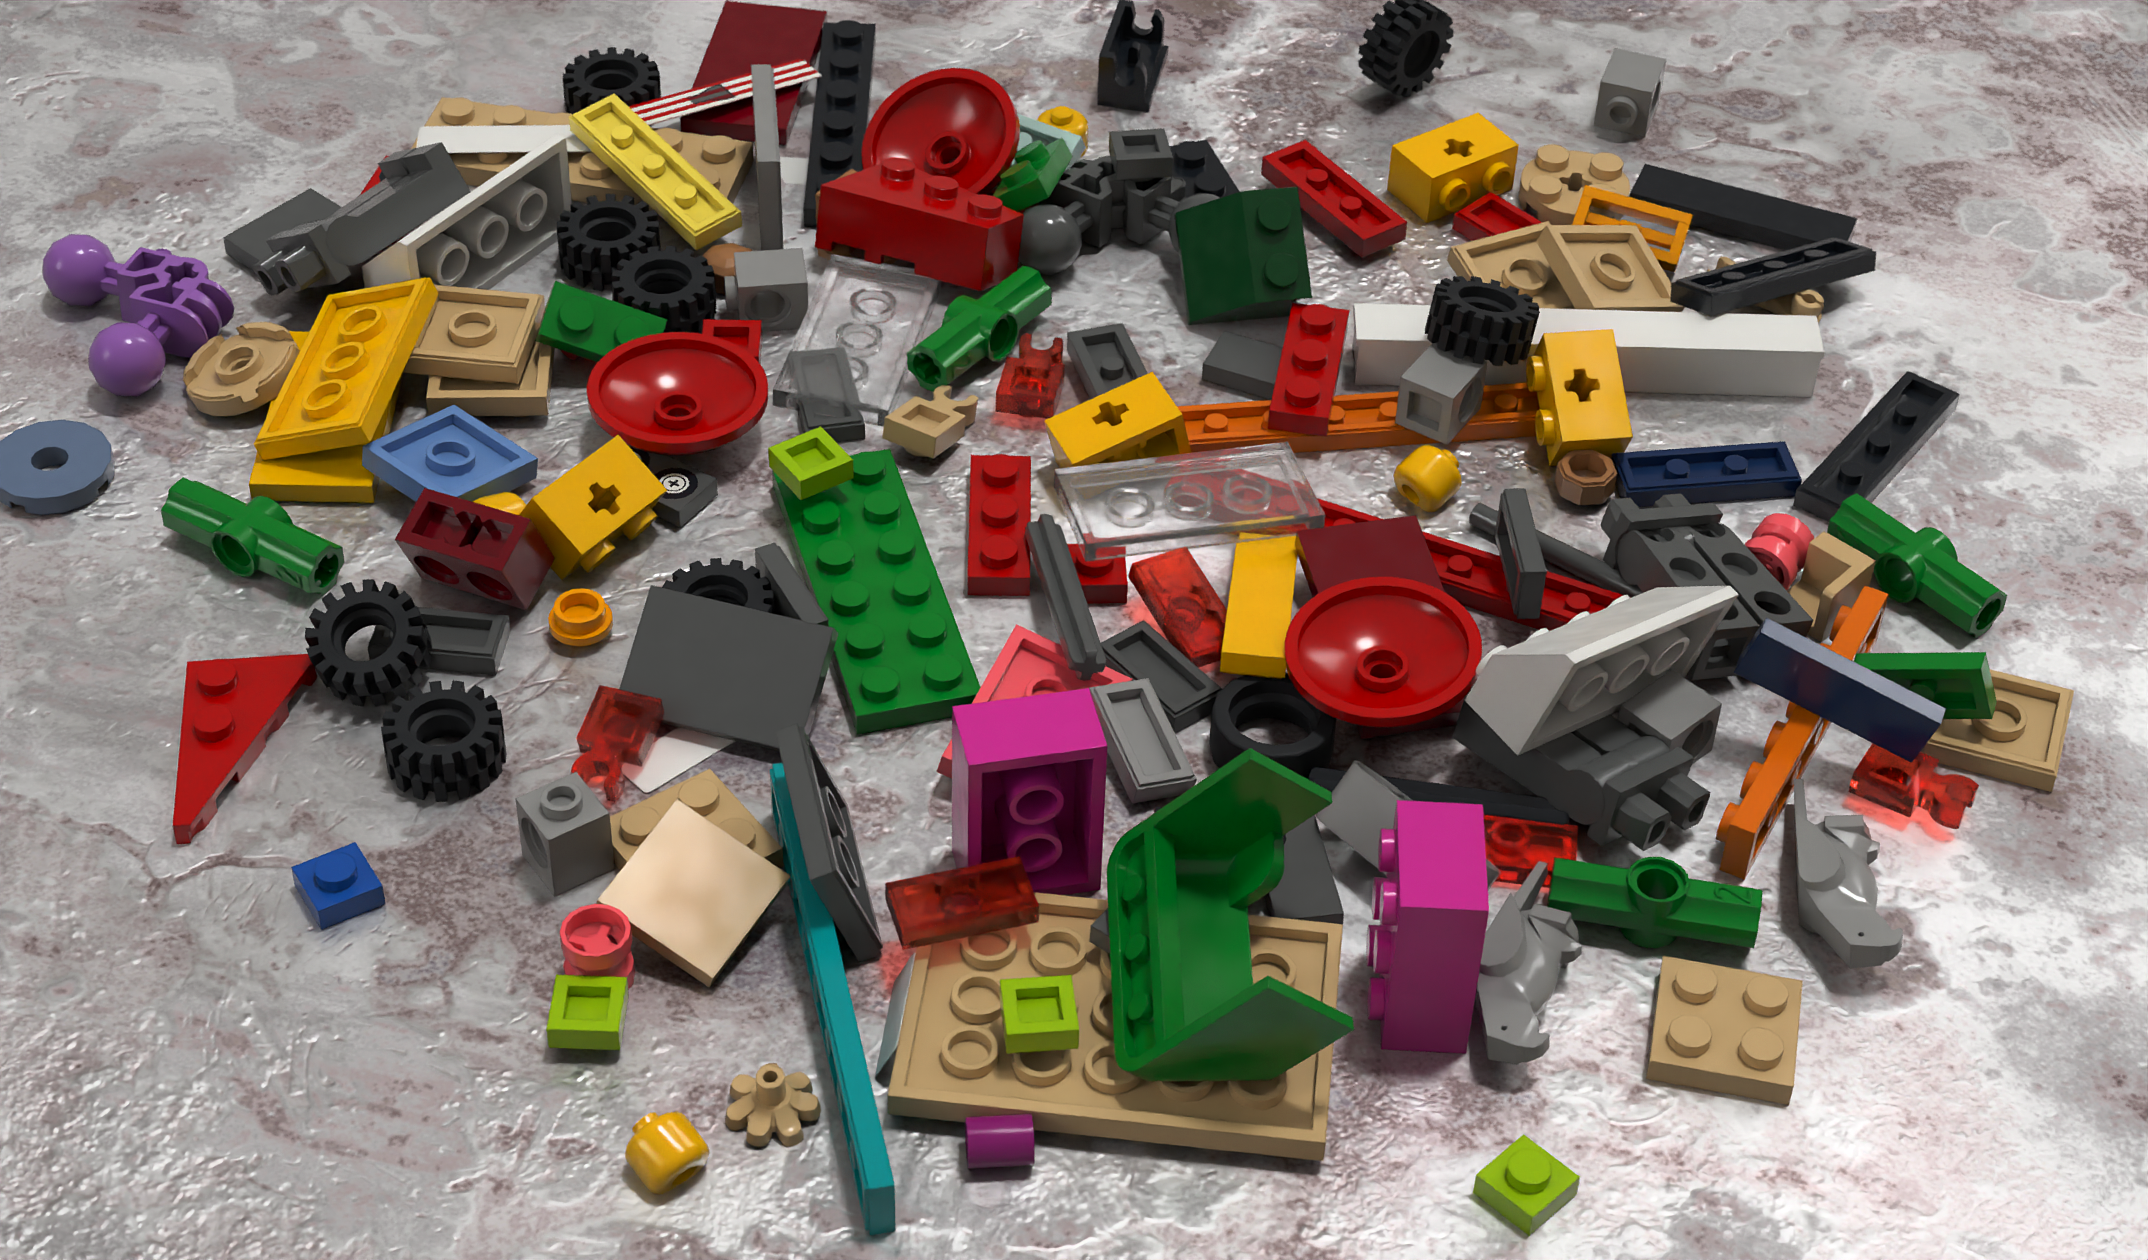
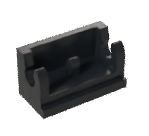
M1119 0L1099 55L1097 105L1149 113L1168 56L1169 46L1164 45V16L1159 9H1155L1151 19L1152 27L1141 29L1134 22L1136 16L1134 1Z

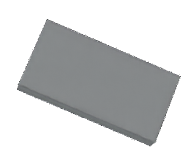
M1149 678L1089 687L1107 743V752L1132 804L1180 796L1195 786L1197 778Z

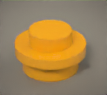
M580 588L564 592L555 600L554 607L548 617L549 630L552 636L561 643L577 647L589 646L601 641L610 633L613 627V616L610 607L599 593L590 589Z

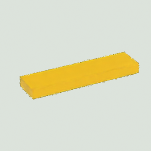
M1238 529L1222 644L1220 672L1279 679L1285 678V638L1291 623L1297 564L1296 534Z

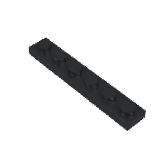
M844 20L837 23L824 22L818 71L821 77L817 80L804 201V227H817L815 194L820 190L822 184L836 180L850 169L857 172L863 170L861 152L864 135L869 124L876 46V24H862L853 20Z

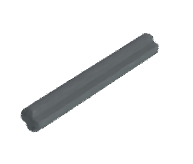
M1040 514L1038 521L1028 522L1025 527L1028 545L1068 668L1075 671L1078 679L1090 680L1093 673L1104 671L1106 657L1060 525L1055 524L1052 515Z

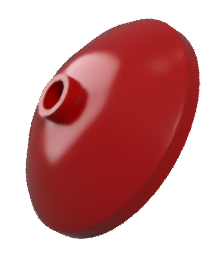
M945 68L919 75L890 94L871 118L862 143L863 170L881 164L882 160L886 158H904L912 161L915 164V168L933 176L952 178L959 183V187L977 195H986L1001 180L1000 176L1009 169L1018 148L1020 123L1015 105L998 82L979 71L965 68Z
M658 333L628 341L603 356L589 375L587 402L590 413L596 423L612 437L619 435L627 445L645 452L661 455H692L723 447L751 430L766 410L768 403V380L760 363L749 352L732 342L699 333Z
M1399 577L1360 578L1337 584L1320 592L1305 603L1295 614L1285 638L1286 669L1297 691L1310 704L1322 712L1342 721L1368 727L1406 726L1429 720L1446 712L1459 703L1471 690V687L1478 678L1476 668L1482 660L1480 631L1466 608L1449 594L1436 587Z

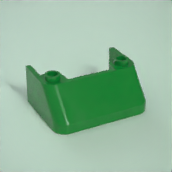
M1249 748L1127 831L1116 843L1107 865V894L1114 1053L1116 1062L1122 1070L1146 1081H1267L1281 1075L1354 1031L1353 1017L1268 975L1253 984L1248 906L1272 891L1282 879L1285 868L1283 835L1332 804L1331 791Z

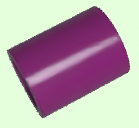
M1032 1114L965 1117L967 1169L1034 1166L1035 1147Z

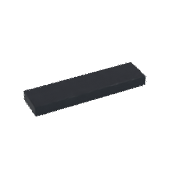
M1649 164L1644 165L1629 196L1692 214L1691 226L1783 250L1797 248L1834 237L1851 242L1858 219Z
M1834 237L1677 279L1671 283L1670 302L1713 316L1875 271L1876 252L1872 251L1871 248Z
M1907 371L1798 487L1793 506L1829 522L1840 508L1842 502L1856 493L1872 503L1956 410L1960 394Z

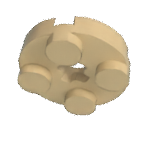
M1548 144L1540 147L1537 150L1536 158L1528 162L1522 170L1518 197L1525 211L1527 203L1531 208L1538 211L1537 219L1539 221H1549L1551 225H1572L1585 185L1629 197L1630 182L1623 173L1624 164L1622 159L1615 154L1607 152L1592 154L1583 151L1567 150L1556 144ZM1590 206L1589 212L1610 218L1614 216L1613 219L1621 220L1624 216L1623 214Z

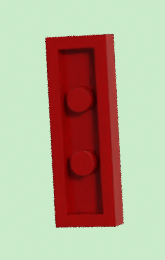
M1307 140L1262 157L1261 175L1277 188L1298 187L1300 207L1361 258L1405 240L1407 221Z
M1292 303L1269 409L1268 429L1327 437L1348 330L1350 310L1330 308L1323 304L1306 305Z
M1005 454L971 455L967 595L1030 596V548L1025 535V527L1028 522H1031V456H1009Z

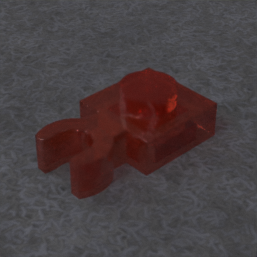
M1025 333L1020 338L1019 358L1007 357L996 391V412L1046 419L1055 416L1065 375L1062 338L1055 337L1053 345L1046 350H1037L1032 347V334Z
M599 685L576 738L580 753L585 754L581 755L574 762L571 774L577 772L586 784L595 776H606L603 787L607 800L617 801L625 788L622 766L624 763L643 766L665 714L662 700L656 697Z
M1872 743L1852 775L1848 792L1909 818L1918 806L1927 810L1931 818L1940 825L1959 829L1966 807L1971 808L1974 804L1979 785L1972 779L1962 775L1948 774L1943 776L1936 773L1940 760L1922 752L1911 763Z

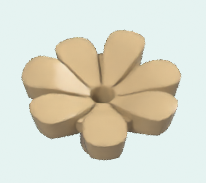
M770 1063L760 1067L756 1073V1079L745 1074H739L733 1079L729 1094L736 1101L727 1107L725 1123L733 1131L747 1126L746 1141L753 1146H765L770 1141L772 1132H777L780 1142L786 1147H792L804 1139L799 1119L803 1121L817 1120L821 1114V1106L818 1097L811 1094L813 1088L806 1074L796 1072L785 1076L783 1070L777 1064Z

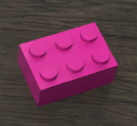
M1089 688L952 706V853L961 885L1055 895H1069L1101 890L1107 743Z
M1397 800L1393 829H1380L1378 870L1379 872H1387V878L1375 877L1373 882L1372 919L1380 920V925H1368L1367 967H1374V973H1379V978H1369L1368 1020L1380 1021L1381 1050L1466 1054L1489 915L1483 804Z

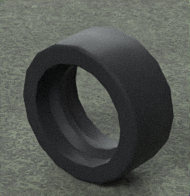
M1285 673V678L1282 679L1249 675L1241 676L1229 682L1217 694L1212 709L1209 745L1213 761L1220 769L1251 748L1308 779L1312 768L1329 767L1334 747L1337 718L1322 712L1310 704L1294 687L1288 673ZM1277 718L1296 724L1303 728L1309 736L1292 744L1271 745L1250 739L1241 734L1237 727L1253 719Z

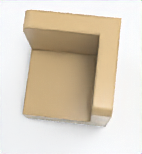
M1825 531L1809 543L1801 580L1787 590L1814 620L1808 635L1820 642H1823L1830 636L1834 620L1841 606L1845 605L1852 608L1863 587H1869L1876 560Z

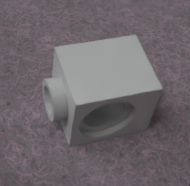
M1615 48L1600 81L1593 126L1645 137L1660 102L1667 59Z
M803 248L734 252L735 276H724L726 310H737L739 320H762V332L809 328L808 282Z
M1432 343L1400 377L1395 423L1448 445L1481 408L1487 361L1484 360L1483 365L1473 363V358L1465 356L1462 360L1453 356V350L1443 352L1437 348L1438 343Z
M1671 669L1620 706L1618 720L1641 737L1654 736L1662 740L1669 747L1670 751L1677 747L1682 748L1694 757L1693 763H1695L1713 748L1722 703Z
M577 772L515 798L522 855L554 897L615 869L610 813Z

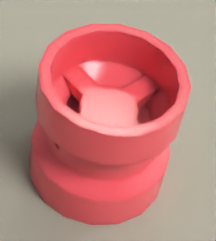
M1774 513L1762 520L1752 533V538L1745 543V546L1777 581L1788 590L1796 579L1797 572L1804 568L1809 543L1814 539V536L1809 528L1798 518L1788 514Z
M605 904L586 905L569 913L562 922L560 929L561 948L565 957L563 964L564 975L627 977L629 990L634 982L635 966L631 952L632 933L628 917L620 909Z

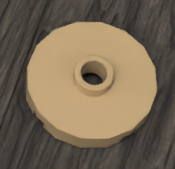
M271 322L246 323L236 327L238 335L225 340L222 334L217 337L211 338L193 354L183 372V381L187 387V394L197 409L214 417L235 416L257 409L276 398L300 352L297 344L285 327Z

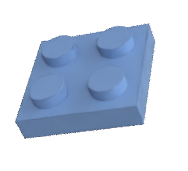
M452 405L363 445L362 466L415 502L424 488L472 502L480 497L509 492L536 479L538 458L461 408Z

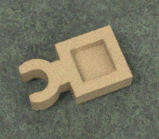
M949 385L937 387L933 392L932 401L915 396L885 417L882 438L903 446L907 452L913 455L934 459L964 437L965 426L975 421L978 397L971 395L962 401L951 400L952 386Z

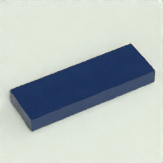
M1784 441L1612 453L1611 456L1617 472L1615 486L1619 497L1631 498L1638 507H1652L1655 501L1659 500L1663 495L1682 494L1690 504L1795 496L1796 490L1802 483L1800 474Z
M1768 618L1763 621L1739 657L1734 673L1911 763L1939 728L1946 708Z

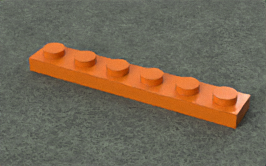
M1864 586L1852 608L1842 605L1839 609L1830 632L1829 640L1833 641L1831 646L1820 643V645L1853 662L1857 653H1870L1878 639L1889 594ZM1789 701L1786 710V717L1789 718L1787 723L1777 720L1769 733L1763 751V757L1766 758L1764 764L1753 761L1747 771L1740 791V798L1743 799L1742 803L1737 805L1730 802L1718 826L1716 840L1725 843L1719 870L1743 880L1748 875L1794 791V779H1801L1832 723Z

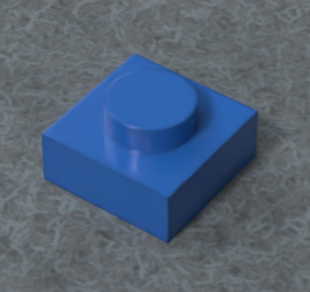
M356 842L291 867L294 885L321 930L386 904L383 885Z

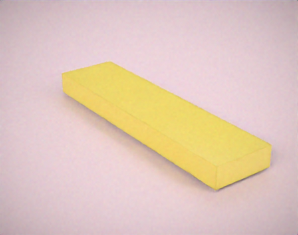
M615 94L569 116L571 132L640 198L649 204L696 251L742 226L741 211Z

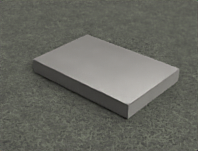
M771 64L751 65L761 251L784 249L774 68H771Z

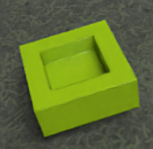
M821 426L768 448L769 467L800 500L854 478L853 459Z
M556 975L546 1029L549 1048L621 1050L629 998L627 977Z
M1072 975L1000 979V1006L1006 1054L1079 1049V1023Z
M1523 1134L1476 1174L1473 1193L1530 1236L1577 1195L1580 1176Z

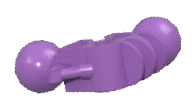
M69 234L54 242L43 259L42 275L51 294L70 306H91L106 298L108 294L119 296L122 321L130 323L117 322L100 331L91 344L88 356L89 369L98 385L116 396L137 397L154 388L164 371L165 353L191 358L208 340L215 336L217 337L221 332V328L226 326L234 315V305L231 297L219 284L209 280L207 266L202 261L195 258L172 255L167 249L151 250L140 247L125 264L116 263L108 246L91 235Z

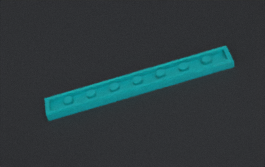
M783 763L772 764V769H769L771 811L778 843L783 848L784 870L790 875L788 881L789 892L865 1231L869 1230L870 1236L895 1232V1183L833 919L809 879Z

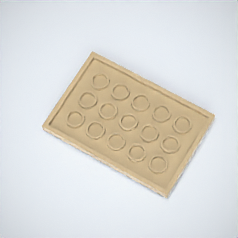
M940 882L929 883L887 1095L888 1114L965 1122V1117L1032 1114L1033 1129L1039 1131L1324 1161L1334 1043L1281 1075L1267 1081H1146L1122 1070L1116 1062L1110 954L1089 942L1090 927L1108 908V900ZM1248 915L1253 984L1268 975L1336 1009L1343 924ZM1072 975L1079 1023V1049L1006 1054L1000 1006V979Z

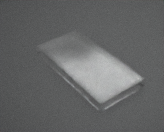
M832 254L773 388V406L800 411L799 406L803 407L802 404L811 405L815 414L837 418L850 416V411L857 412L863 416L865 423L884 426V419L895 410L909 374L907 352L918 345L923 338L941 292L942 281L914 274V269L884 263L879 265L862 259Z
M1288 442L1058 468L1054 471L1055 491L1085 561L1296 536V532L1300 530L1322 528L1325 522V513Z

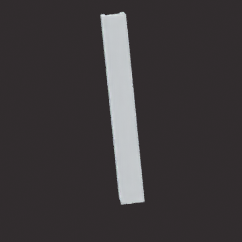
M1354 303L1352 355L1355 356V385H1400V377L1432 344L1427 339L1428 334H1425V326L1431 305ZM1539 308L1540 313L1527 358L1534 355L1543 333L1613 329L1625 392L1812 397L1820 359H1824L1825 350L1817 316L1720 313L1709 316L1696 312ZM1527 358L1524 361L1519 360L1518 364L1514 365L1504 361L1503 366H1493L1489 360H1485L1487 361L1484 385L1527 383Z

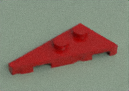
M308 654L187 662L173 816V830L177 844H191L192 838L207 827L218 812L216 798L230 780L240 782L265 749L266 740L269 735L279 730L289 717L287 703L302 684L312 686L315 682L317 671Z

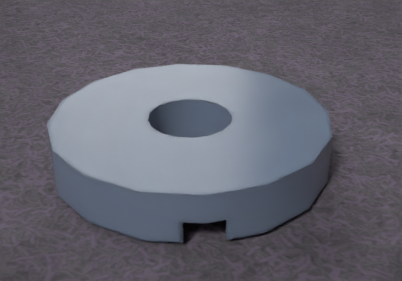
M69 420L37 422L15 430L0 441V502L12 508L11 502L16 505H22L26 513L36 515L58 514L85 506L99 496L98 488L105 481L108 482L109 486L115 476L114 456L110 442L102 431L86 423ZM61 465L60 468L54 470H42L49 466Z

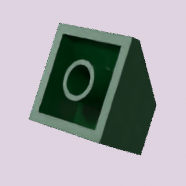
M1298 187L1240 191L1175 213L1174 218L1188 325L1289 317L1292 303L1308 305L1312 299Z

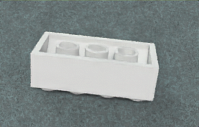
M557 133L363 265L362 272L365 288L426 277L431 278L434 285L488 290L557 242V221L560 222V214L564 210L571 212L570 205L572 204L566 137Z
M1731 586L1656 587L1632 598L1628 595H1623L1612 602L1607 608L1593 614L1587 611L1581 612L1566 625L1551 631L1547 628H1542L1522 643L1509 648L1501 645L1491 650L1478 664L1476 674L1479 677L1465 701L1517 755L1523 754L1605 716L1620 711V706L1671 669L1685 678L1739 594Z

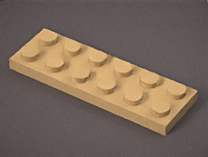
M441 97L425 126L570 125L569 116L572 114L523 109L516 105L500 106L459 97ZM652 128L732 204L734 203L754 161L753 142L733 140L727 136L720 135L706 136L685 133L673 128ZM417 139L411 149L417 147ZM529 152L449 153L465 183L470 186L479 187ZM567 152L572 201L587 203L586 197L596 195L598 202L606 201L605 194H615L616 201H622L625 195L634 197L635 205L644 201L593 152Z

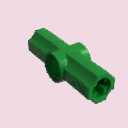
M1022 266L979 299L966 295L956 297L945 312L942 327L907 352L908 370L917 378L920 387L934 392L937 387L948 385L983 357L995 362L1004 360L1015 346L1019 330L1052 305L1051 287L1044 282L1039 271Z
M183 477L169 489L167 500L161 509L163 525L211 547L218 561L227 570L241 577L251 576L255 571L260 570L310 594L315 592L323 596L336 585L340 569L345 563L341 546L293 525L288 513L277 502L265 496H257L248 503H244L198 481L192 482Z
M1857 493L1844 500L1836 514L1829 520L1828 534L1876 560L1874 566L1876 582L1883 592L1889 594V598L1897 602L1907 603L1917 597L1975 638L1987 632L1996 618L2003 612L2007 594L1958 562L1955 547L1950 539L1941 531L1933 527H1924L1914 532Z
M1555 857L1547 907L1571 913L1572 920L1619 927V930L1627 940L1644 948H1661L1670 945L1677 936L1754 948L1758 934L1763 890L1690 879L1680 865L1663 857L1639 859L1630 866V869Z

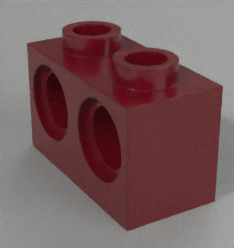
M427 488L423 489L395 538V541L422 579L524 610L528 609L555 560L554 555L531 519Z

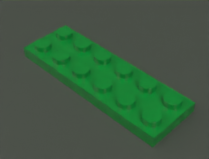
M885 449L849 455L853 459V479L803 500H800L772 470L773 489L806 586L828 618L829 627L834 628L839 633L831 660L856 734L952 718V706L972 704L981 687L891 450Z

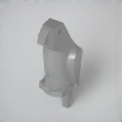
M1794 779L1795 865L1799 925L1810 932L1820 934L1850 969L1881 966L1885 961L1892 960L1901 951L1903 929L1891 930L1885 919L1875 911L1878 887L1869 864L1878 858L1880 843L1871 840L1870 831L1864 822L1863 815L1824 816V821L1816 825L1808 821L1804 780Z
M1538 861L1514 897L1510 892L1485 934L1474 1004L1479 1013L1487 1058L1489 1060L1518 1065L1521 1062L1526 1063L1535 1060L1546 1053L1550 1047V1035L1548 1033H1539L1537 1016L1554 992L1558 981L1559 967L1566 969L1569 962L1575 961L1582 954V945L1578 943V929L1571 918V913L1534 904L1548 875V863Z

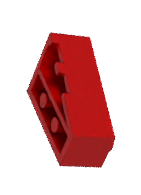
M891 157L882 160L881 164L821 185L815 248L831 252L834 250L835 245L840 243L865 250L864 261L881 265L884 262V256L915 263L914 274L983 291L999 284L1017 271L1024 214L1003 206V202L997 197L984 194L977 195L959 187V183L952 178L933 176L915 168V164L908 159Z

